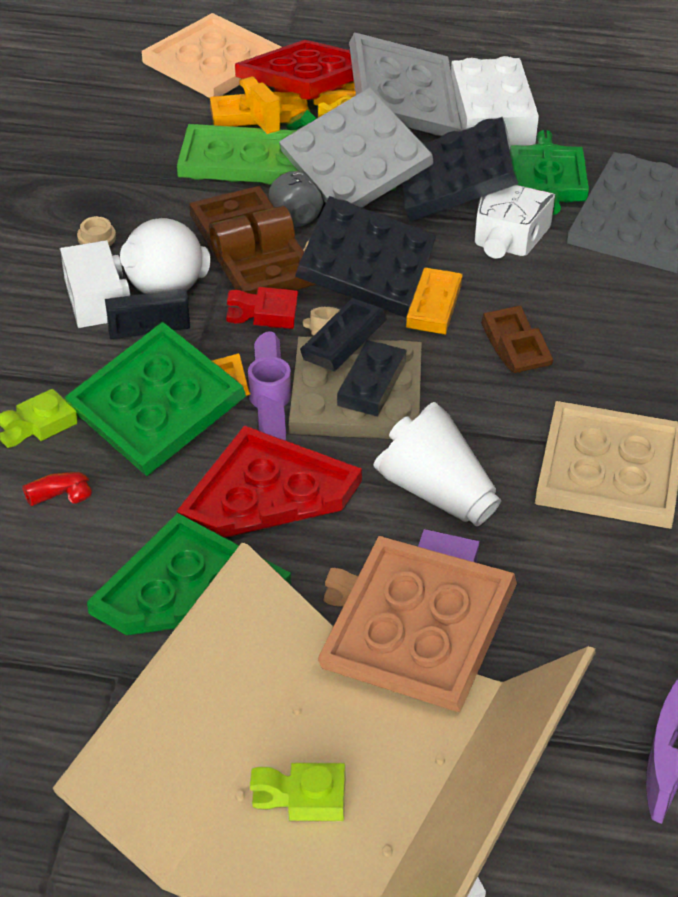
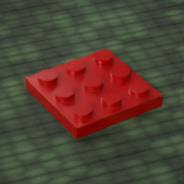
M302 40L235 63V77L241 79L254 77L258 84L264 83L267 86L274 87V91L280 93L293 92L299 94L301 99L319 98L320 93L328 90H340L344 84L354 81L350 50L309 40Z

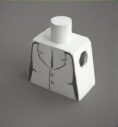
M515 185L481 197L477 213L475 243L478 246L484 247L485 253L492 258H501L506 252L519 256L527 255L551 226L555 194Z

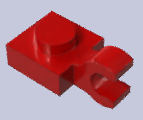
M258 287L257 294H249L241 290H230L227 305L240 308L228 307L226 321L240 324L254 317L253 325L294 329L298 291Z

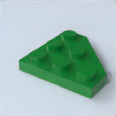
M177 513L87 601L88 613L126 636L176 629L239 545ZM262 558L291 585L290 572Z

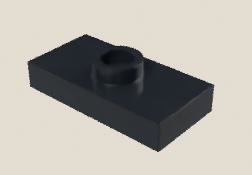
M186 288L105 299L110 339L146 335L162 322L174 331L190 329L189 303Z
M352 298L300 348L303 360L335 372L387 320L384 309Z

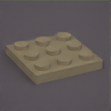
M298 336L289 416V434L391 439L389 434L401 419L409 417L413 421L420 415L422 342L370 340L407 350L406 364L377 417L337 406V393L365 342L334 372L303 360L300 348L312 337Z

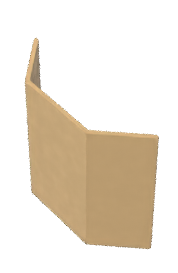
M241 543L54 785L53 789L60 798L159 887L180 897H467L594 657L595 648L585 647L504 682L477 674L459 713L322 669L318 662V657L333 626L248 544ZM291 763H345L344 821H289L288 807H275L272 809L253 808V791L250 790L251 769L255 767H270L286 776H290Z

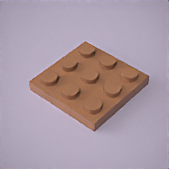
M378 536L318 657V662L322 669L460 713L517 585L515 574Z

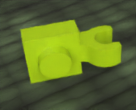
M52 388L16 405V411L7 410L0 413V426L5 430L0 433V440L7 448L18 445L31 435H35L40 441H43L76 425V410Z
M291 763L290 776H286L270 767L252 768L250 790L253 791L252 807L257 809L288 807L289 821H344L345 763Z

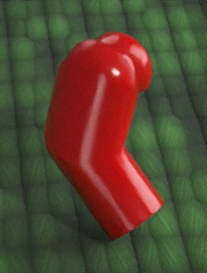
M82 472L52 473L22 486L25 498L30 506L65 492L68 494L69 501L74 504L85 501L92 495V489L87 483L89 478Z

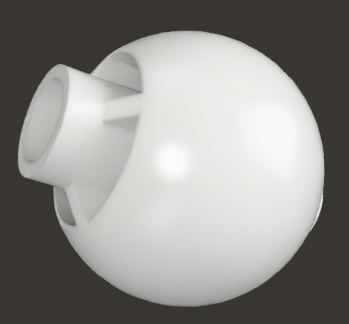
M167 218L152 219L139 225L130 234L120 252L121 264L124 266L128 279L144 294L185 288L187 291L198 278L206 276L210 267L209 251L206 247L200 246L195 234L184 224Z

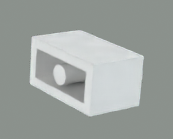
M107 240L60 248L64 279L78 328L107 323L105 299L130 296L127 279H120L123 278L119 255L112 256Z

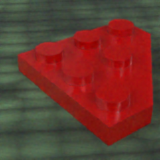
M244 425L176 513L224 538L341 511L362 482V469Z

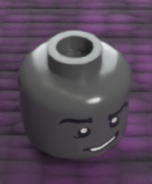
M299 171L284 173L273 181L269 188V201L274 208L285 206L288 209L294 227H303L311 223L322 210L323 199L321 192L305 173Z

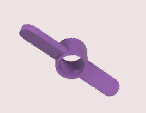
M269 331L260 335L254 344L255 361L248 368L249 400L258 408L259 431L286 440L284 406L291 399V369L288 363L281 359L279 338L274 332Z

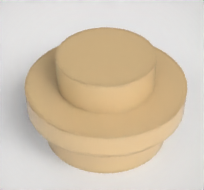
M98 216L90 217L80 224V229L77 233L78 242L82 245L107 240L108 245L111 246L116 240V231L108 219Z

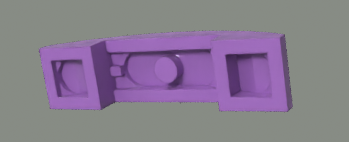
M678 680L669 692L660 712L646 773V791L651 819L661 824L678 789V749L673 747L678 737Z

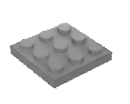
M354 32L349 46L356 95L370 87L407 128L441 136L451 131H461L448 56Z
M370 87L279 141L283 154L299 172L305 173L321 192L325 203L328 197L331 196L339 200H346L362 208L433 164L431 152Z

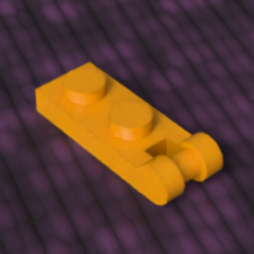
M273 92L278 95L282 103L283 112L280 115V123L289 122L292 117L305 110L309 111L307 99H301L299 94L293 92ZM245 94L210 97L213 125L231 127L258 125L251 117V108L249 106L245 107L240 101V96Z

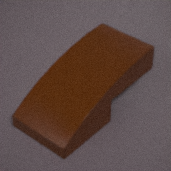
M521 305L483 313L481 324L501 360L513 373L552 365L554 360L539 327L531 328Z

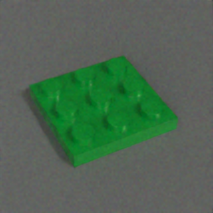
M162 322L64 398L76 410L77 415L147 477L244 399L246 394L243 385Z

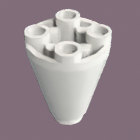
M436 402L430 403L413 421L409 417L401 419L389 434L393 442L388 449L378 456L373 464L374 468L387 480L464 522L470 520L475 526L484 523L501 503V499L495 495V486L450 415Z

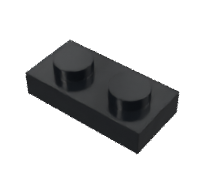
M366 340L337 393V406L378 417L406 364L407 350Z

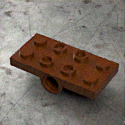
M260 186L189 203L191 218L235 290L257 294L258 287L297 291L317 285L295 277L304 251L295 239L291 215L285 206L274 208Z

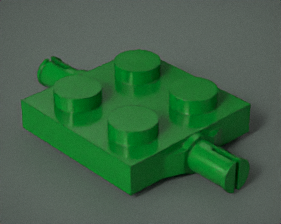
M544 130L537 134L538 144L511 145L518 186L555 194L553 215L560 212V201L570 203L587 200L589 187L583 147L553 144L552 133L549 130H546V138Z

